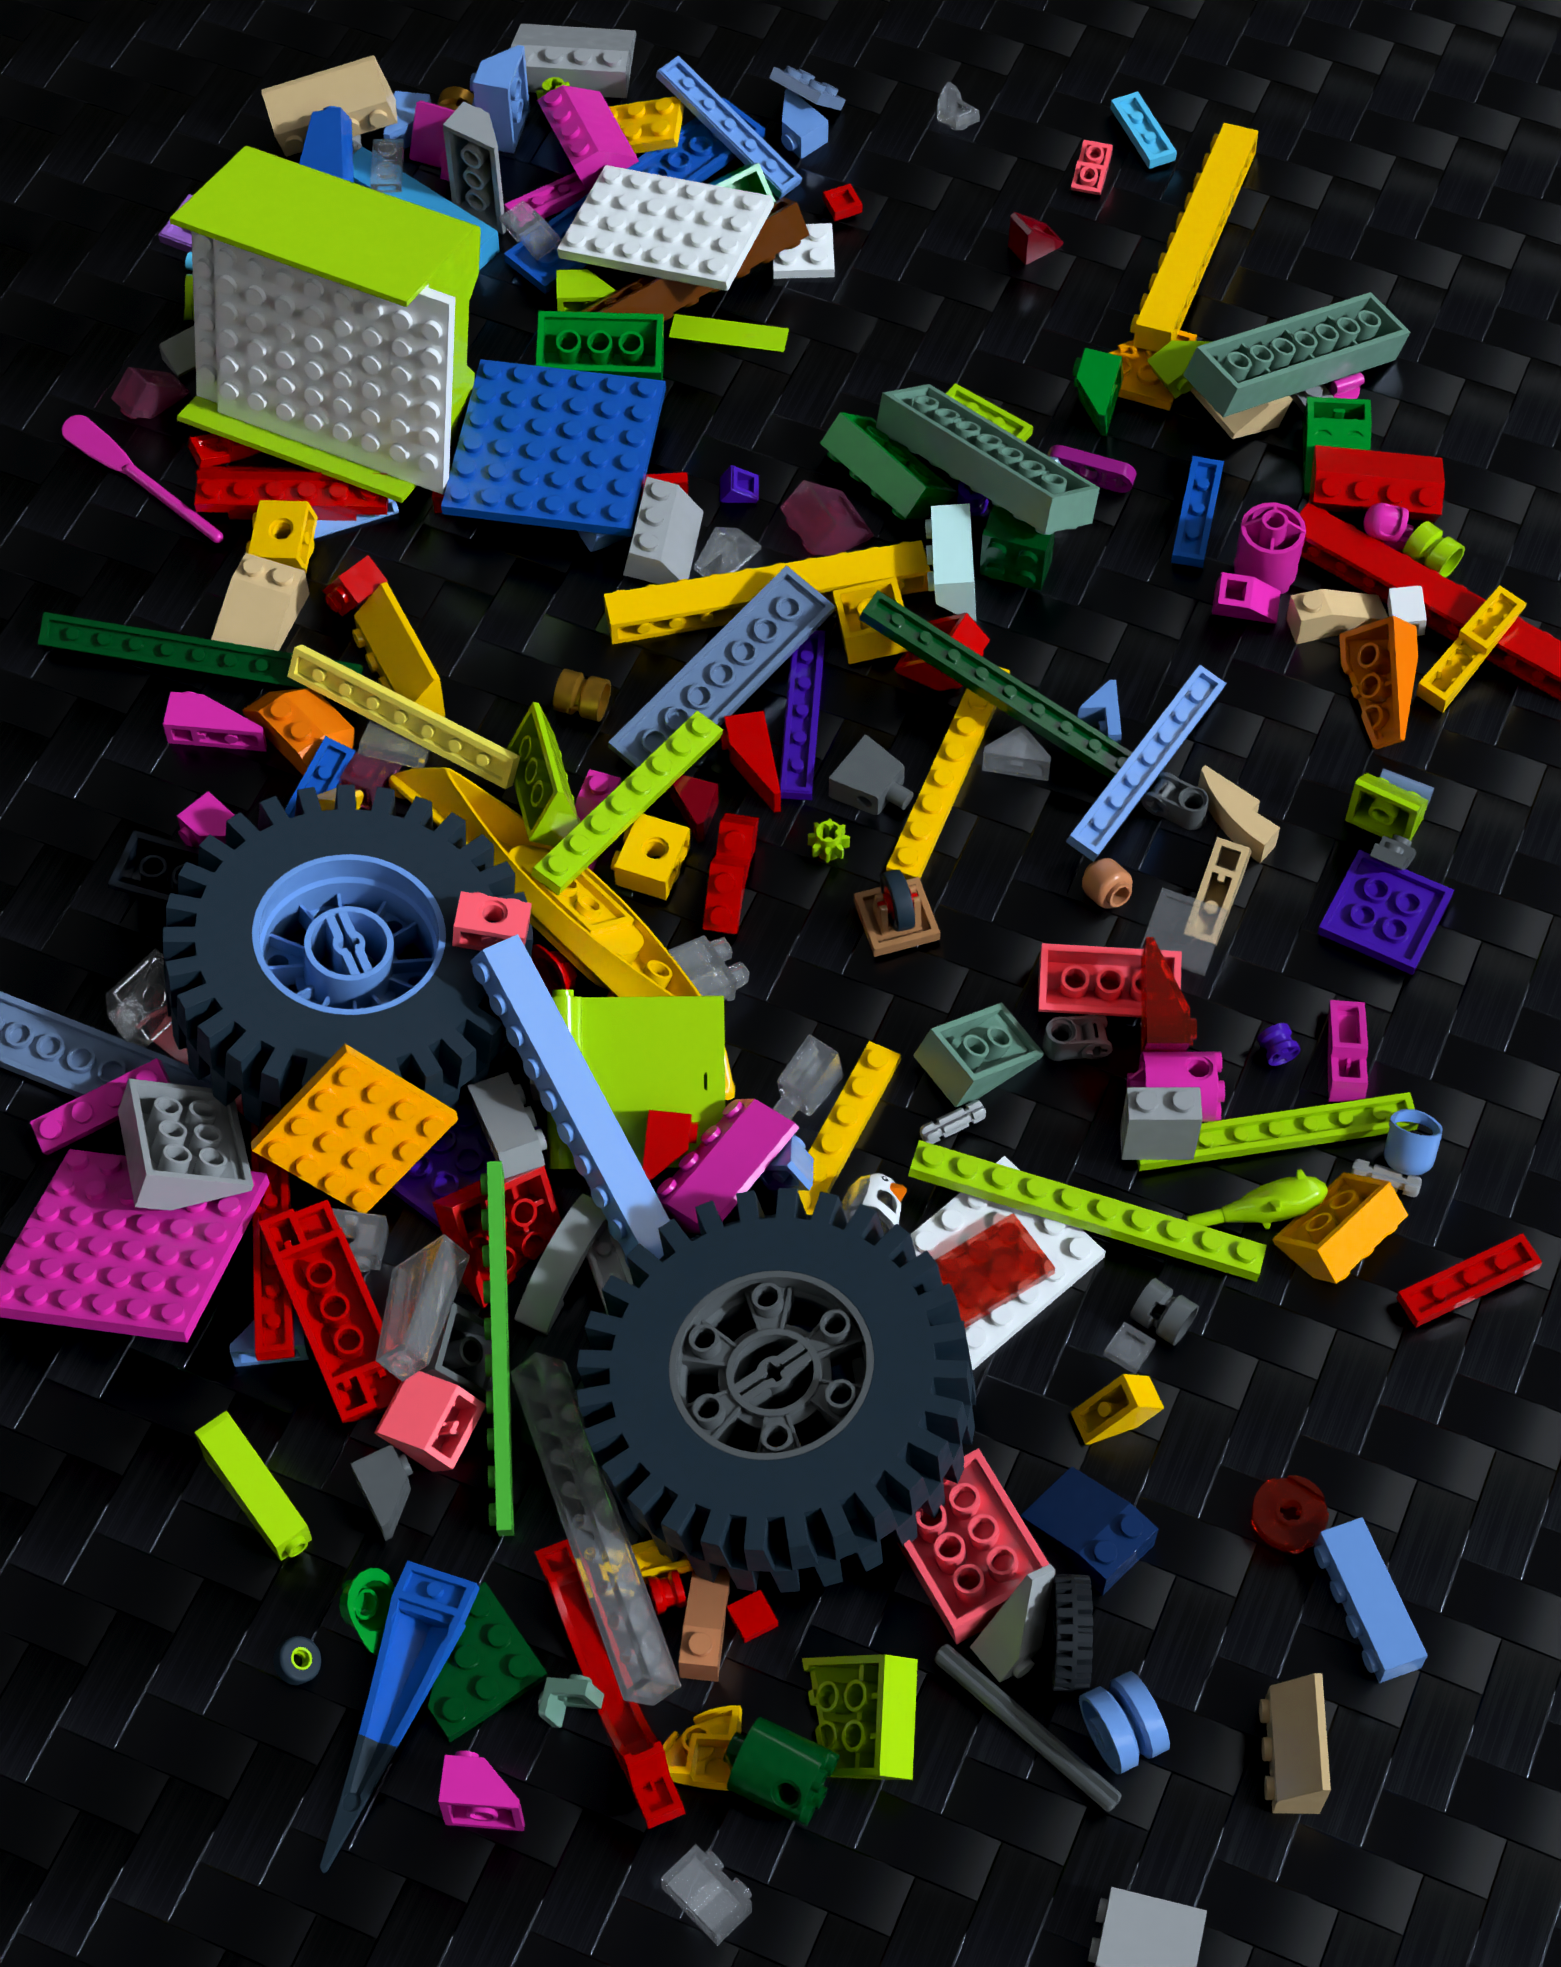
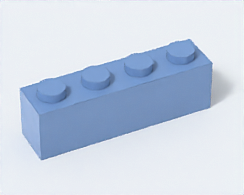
M1363 1517L1321 1531L1315 1545L1316 1547H1314L1315 1558L1321 1569L1326 1568L1332 1580L1330 1581L1332 1595L1337 1603L1342 1602L1348 1615L1346 1616L1348 1630L1353 1638L1358 1637L1364 1649L1362 1651V1658L1367 1670L1370 1673L1374 1672L1378 1682L1382 1683L1421 1669L1428 1655Z

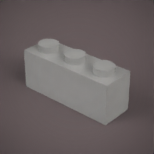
M508 1072L477 1082L474 1085H468L473 1111L495 1160L502 1161L504 1179L544 1166L542 1150L547 1149V1143L541 1128L534 1129L537 1123L531 1106L524 1107L526 1098L521 1085H514Z

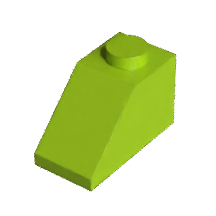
M588 269L556 270L558 311L580 312L617 291Z

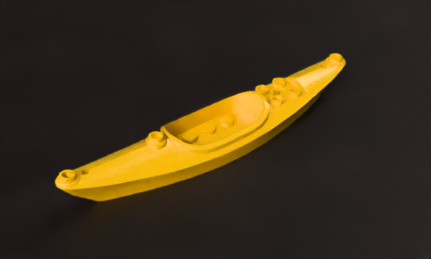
M413 768L395 773L389 777L390 789L395 790L396 797L407 799L411 804L416 796L432 802L433 824L438 827L453 812L466 820V845L481 834L494 844V866L507 861L515 873L514 893L524 892L527 902L532 903L530 924L590 981L603 989H607L609 991L608 997L701 996L677 961L649 927L588 867L559 895L531 876L533 867L554 847L529 841L523 817L513 809L450 768ZM725 1048V1100H731L735 1096V1085L732 1080Z

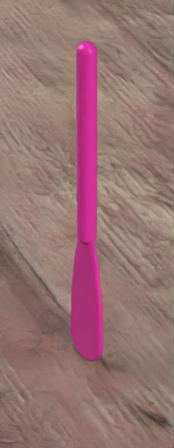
M74 415L64 422L61 431L63 437L69 443L108 468L126 474L214 543L223 541L222 532L137 468L126 452L89 418L83 415Z

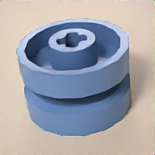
M1132 1671L1110 1680L1109 1692L1099 1686L1079 1696L1081 1713L1089 1734L1104 1761L1116 1774H1121L1137 1766L1139 1753L1150 1759L1169 1750L1170 1740L1162 1715L1145 1684Z

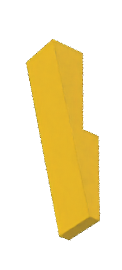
M1499 585L1460 630L1459 637L1421 679L1416 695L1443 713L1524 610L1526 602Z

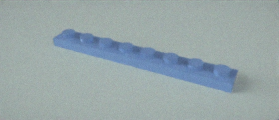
M1199 665L1070 834L1066 843L1094 862L1227 683Z

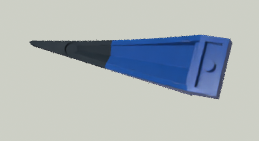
M407 1561L391 1597L359 1734L320 1864L323 1873L329 1870L466 1628L465 1621L480 1590L477 1583Z

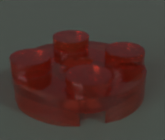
M1288 1475L1287 1478L1275 1480L1276 1478L1270 1479L1260 1487L1254 1498L1251 1519L1252 1527L1270 1546L1292 1554L1301 1553L1305 1548L1313 1546L1317 1542L1320 1532L1326 1529L1329 1512L1324 1502L1325 1497L1313 1482L1297 1475ZM1291 1506H1294L1298 1509L1296 1515H1300V1518L1298 1520H1286L1283 1518L1284 1514L1280 1513V1509L1283 1507L1288 1510Z

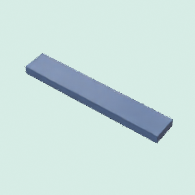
M679 56L657 71L656 77L745 165L760 164L770 190L779 199L801 183L802 177Z

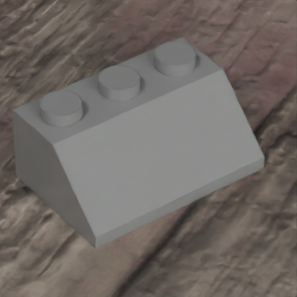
M647 477L623 575L656 584L672 583L682 579L689 580L704 511L679 485Z

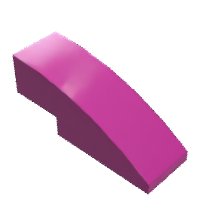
M1330 1000L1328 1017L1329 1102L1365 1099L1368 1087L1366 1061L1368 1037L1365 1002Z

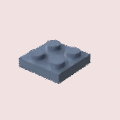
M786 66L784 70L774 67L769 77L816 105L841 111L846 99L837 95L839 91L837 88L825 82L821 84L815 81V76L801 69L798 71L790 66Z

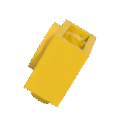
M259 500L257 512L252 517L253 533L251 541L247 542L246 553L304 570L306 574L309 559L314 551V534L318 520L309 502Z
M642 814L634 824H631L625 830L623 837L624 846L621 851L617 850L613 856L611 870L615 874V885L667 900L673 884L679 877L681 866L690 848V828ZM660 856V858H657V859H654V858H651V857Z

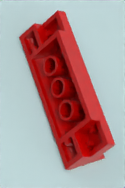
M210 466L201 467L196 470L198 478L194 502L196 512H228L229 519L252 520L253 514L257 512L259 500L308 501L318 520L356 521L357 514L387 515L389 498L304 467Z
M328 1199L296 1212L292 1208L259 1221L263 1236L342 1423L377 1418V1414L386 1411L404 1376L399 1367L397 1355L343 1229L339 1226Z

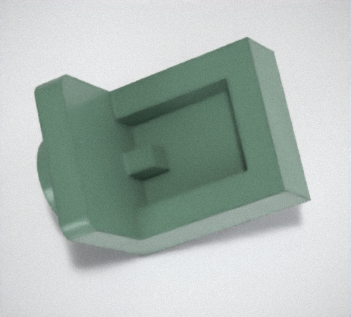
M572 1674L569 1679L547 1677L544 1691L541 1692L538 1700V1714L552 1727L561 1728L566 1707L601 1709L605 1694L592 1684V1679L583 1675Z

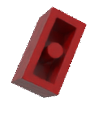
M367 555L338 576L323 592L326 594L325 600L333 611L339 612L343 617L369 598L380 584L388 582V580L370 556Z

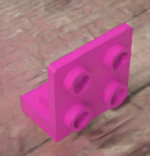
M418 101L415 108L409 158L441 168L440 179L449 181L443 124L455 110L425 101Z

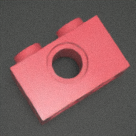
M461 891L453 927L452 946L481 951L517 934L525 946L532 903L522 902L515 898L504 899L487 896L480 892L469 893Z

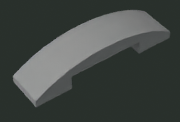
M582 1193L560 1223L541 1256L517 1309L515 1321L545 1335H548L563 1308V1298L595 1240L599 1241L608 1224L601 1208L596 1206L591 1197Z

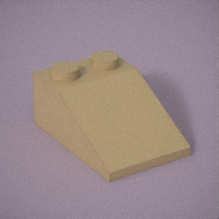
M245 553L231 578L211 640L279 651L309 596L305 571Z

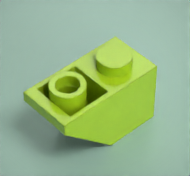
M1172 340L1147 359L1155 375L1175 399L1193 388V385L1183 376L1196 348L1210 343V341Z

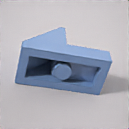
M1109 680L1080 706L1078 718L1092 727L1098 726V731L1120 744L1122 732L1116 680Z

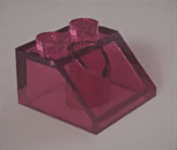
M803 480L780 507L787 517L786 523L799 534L803 540V547L812 555H836L862 544L874 536L843 491Z

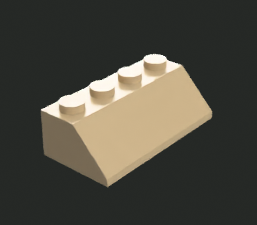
M374 55L262 89V96L274 135L286 157L303 151L312 112L323 110V108L328 106L341 107L352 119V137L398 123L396 99Z

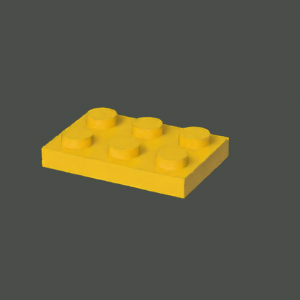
M676 96L609 106L635 154L678 147L685 105Z

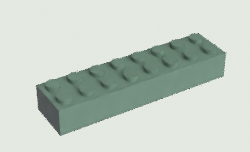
M1369 292L1198 346L1183 376L1213 406L1215 411L1222 417H1226L1394 361L1411 332Z
M930 384L882 393L876 425L877 429L887 434L889 439L898 441L906 446L911 453L919 454L928 460L930 465L946 471L951 478L965 483L973 492L982 494L992 500L994 505L1008 510L1016 519L1025 521L1035 527L1038 533L1051 535L1056 531L1076 529L1078 526L1092 524L1100 487Z

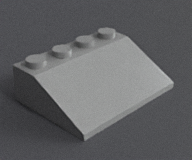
M520 24L511 48L517 45L524 46L528 92L536 93L537 90H543L542 83L546 79L559 77L564 82L568 81L572 87L600 91L603 97L627 98L636 39L635 30Z
M128 1079L118 1109L135 1207L171 1211L252 1191L254 1185L235 1099L229 1105L224 1106L213 1096L212 1088Z

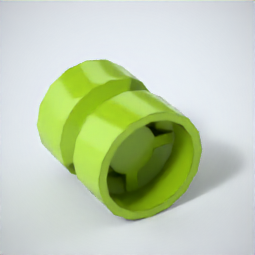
M1425 521L1411 534L1404 546L1403 554L1410 556L1420 564H1424L1425 567L1437 571L1446 578L1461 561L1465 552V546L1450 536L1443 538V531L1431 522Z

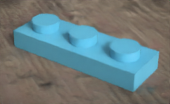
M1138 91L1111 100L1110 109L1149 169L1176 160L1177 151Z

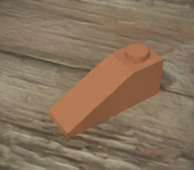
M720 1568L714 1583L696 1576L694 1570L692 1571L679 1656L680 1678L718 1682L731 1580L727 1569Z

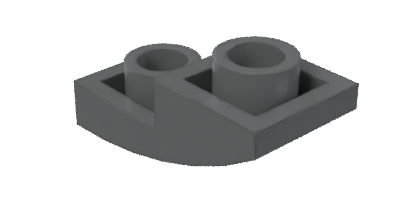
M1393 834L1392 838H1388L1383 835L1380 843H1375L1370 856L1398 869L1405 870L1414 860L1416 851L1410 847L1412 841L1402 836Z

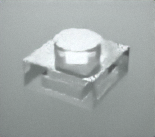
M1124 1322L1106 1347L1104 1356L1136 1374L1154 1348L1156 1340Z

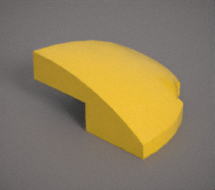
M741 1705L723 1706L702 1712L693 1717L695 1725L688 1727L682 1735L679 1736L678 1731H674L662 1746L665 1750L668 1769L673 1782L706 1789L729 1791L727 1783L731 1770L728 1763L723 1761V1758L733 1735L736 1732L741 1734Z

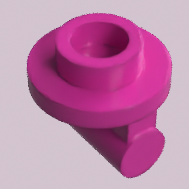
M1359 372L1331 381L1328 390L1334 398L1357 399L1360 394V386L1365 382L1364 376Z

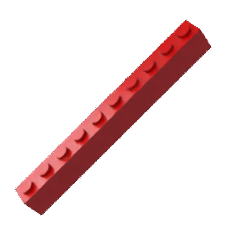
M1308 502L1299 513L1305 521L1306 527L1301 554L1303 558L1368 594L1379 595L1381 601L1386 604L1389 588L1421 586L1426 611V626L1453 641L1459 637L1460 630L1486 601L1463 585L1454 583L1440 575L1437 571L1414 561L1410 556L1385 545L1381 540L1374 539L1358 530L1352 524L1345 523L1322 508H1318ZM1518 616L1485 659L1561 701V641L1554 638L1550 633L1525 622Z

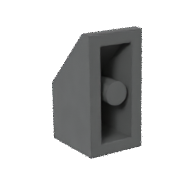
M391 1444L350 1463L355 1480L385 1541L393 1537L411 1491L408 1476L413 1474L405 1454L403 1453L398 1456Z

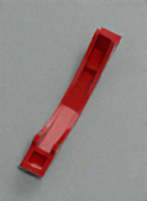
M571 1538L535 1551L537 1561L582 1675L592 1679V1684L605 1694L602 1707L597 1709V1712L648 1829L684 1815L685 1809L670 1776L665 1750L661 1741L656 1738L649 1727L628 1683L602 1618L582 1560L578 1557Z

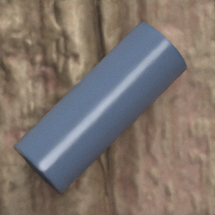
M1383 769L1380 775L1381 778L1388 780L1393 785L1419 794L1422 798L1429 800V804L1434 787L1387 769Z

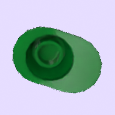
M367 1568L359 1572L353 1580H348L342 1584L343 1591L339 1599V1610L345 1623L356 1630L369 1652L378 1656L395 1586L389 1575L380 1568Z

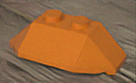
M310 688L268 692L243 709V714L249 720L263 727L265 737L303 776L325 736L353 749L354 727L320 693ZM351 764L339 785L350 779Z

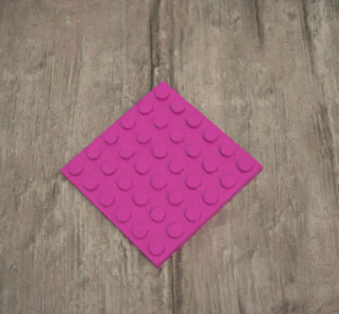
M69 1149L0 1267V1317L187 1343L270 1184L267 1173L251 1171L254 1186L252 1191L171 1211L135 1207L126 1156Z

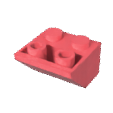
M409 1368L374 1433L431 1472L453 1470L486 1404L454 1383Z

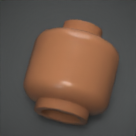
M1102 858L1091 863L1086 868L1082 878V888L1085 894L1100 907L1111 909L1122 906L1132 894L1133 880L1131 875L1113 859Z

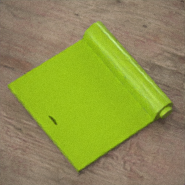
M552 990L554 1003L642 1168L649 1110L692 1114V1122H699L696 1144L689 1143V1150L667 1167L680 1168L679 1163L682 1158L688 1153L695 1151L701 1144L703 1133L711 1126L716 1125L724 1116L722 1114L725 1108L724 996L576 997L574 996V990ZM546 1110L547 1169H576L574 1157L568 1145L560 1139L557 1125L551 1113Z

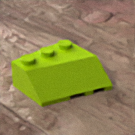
M887 1654L802 1658L804 1671L810 1672L813 1689L808 1691L810 1706H816L819 1725L815 1730L817 1744L840 1755L836 1768L830 1777L913 1780L918 1659Z

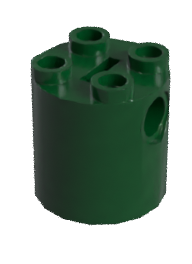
M759 1717L747 1736L736 1732L729 1742L723 1761L728 1763L731 1770L727 1789L785 1818L807 1826L814 1810L820 1808L828 1788L823 1785L827 1776L830 1777L833 1774L840 1755Z

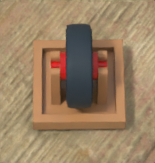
M891 870L881 874L880 887L854 893V903L874 957L940 940V931L919 877L906 880L900 870Z

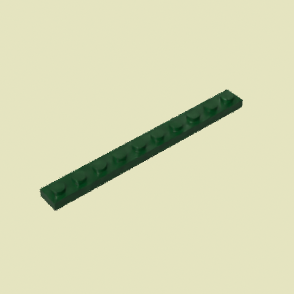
M879 590L862 611L859 620L1108 779L1112 780L1133 753Z
M47 612L43 613L38 644L41 646L297 689L308 688L287 677L293 653ZM334 660L362 675V665Z

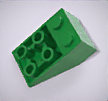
M1307 397L1302 420L1304 496L1310 495L1315 445L1361 450L1371 449V400Z

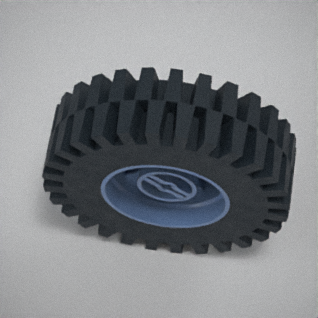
M337 785L334 810L325 811L321 810L315 787L297 790L295 817L292 818L288 817L279 800L274 796L260 802L258 829L239 812L226 821L225 844L214 836L209 835L199 845L198 866L188 862L184 864L178 874V894L170 893L166 905V927H163V955L168 1017H172L173 1037L178 1049L187 1048L189 1069L198 1081L211 1074L213 1096L224 1106L229 1105L242 1094L244 1119L260 1127L275 1106L278 1107V1112H280L344 1044H347L457 1112L460 1093L471 1101L468 1085H474L477 1082L488 1079L489 1072L496 1076L501 1075L508 1064L511 1045L507 1039L506 1028L500 1017L491 1009L488 994L473 974V966L470 961L480 951L452 946L453 927L461 891L469 893L480 892L487 896L504 899L515 898L522 902H527L524 892L514 893L515 873L507 861L494 866V844L483 834L466 845V820L453 812L433 831L431 801L416 796L405 817H397L395 790L377 787L371 811L356 809L355 785ZM529 925L525 948L531 957L533 929L532 925ZM303 928L306 930L304 946L287 940L295 932ZM413 943L425 957L398 960L396 956L403 953L406 946ZM367 955L373 958L378 965L372 968ZM324 957L326 958L331 971L326 969L319 963V961ZM296 984L298 993H293L288 987Z

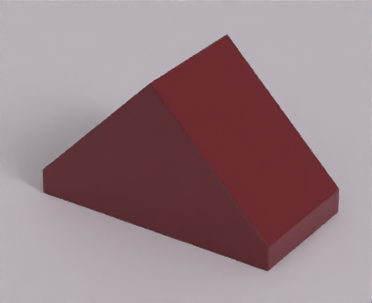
M1017 212L1010 216L1008 247L1025 265L1063 245L1064 242L1046 223Z
M682 775L667 789L668 795L688 828H690L697 843H700L705 839L719 803L718 784Z

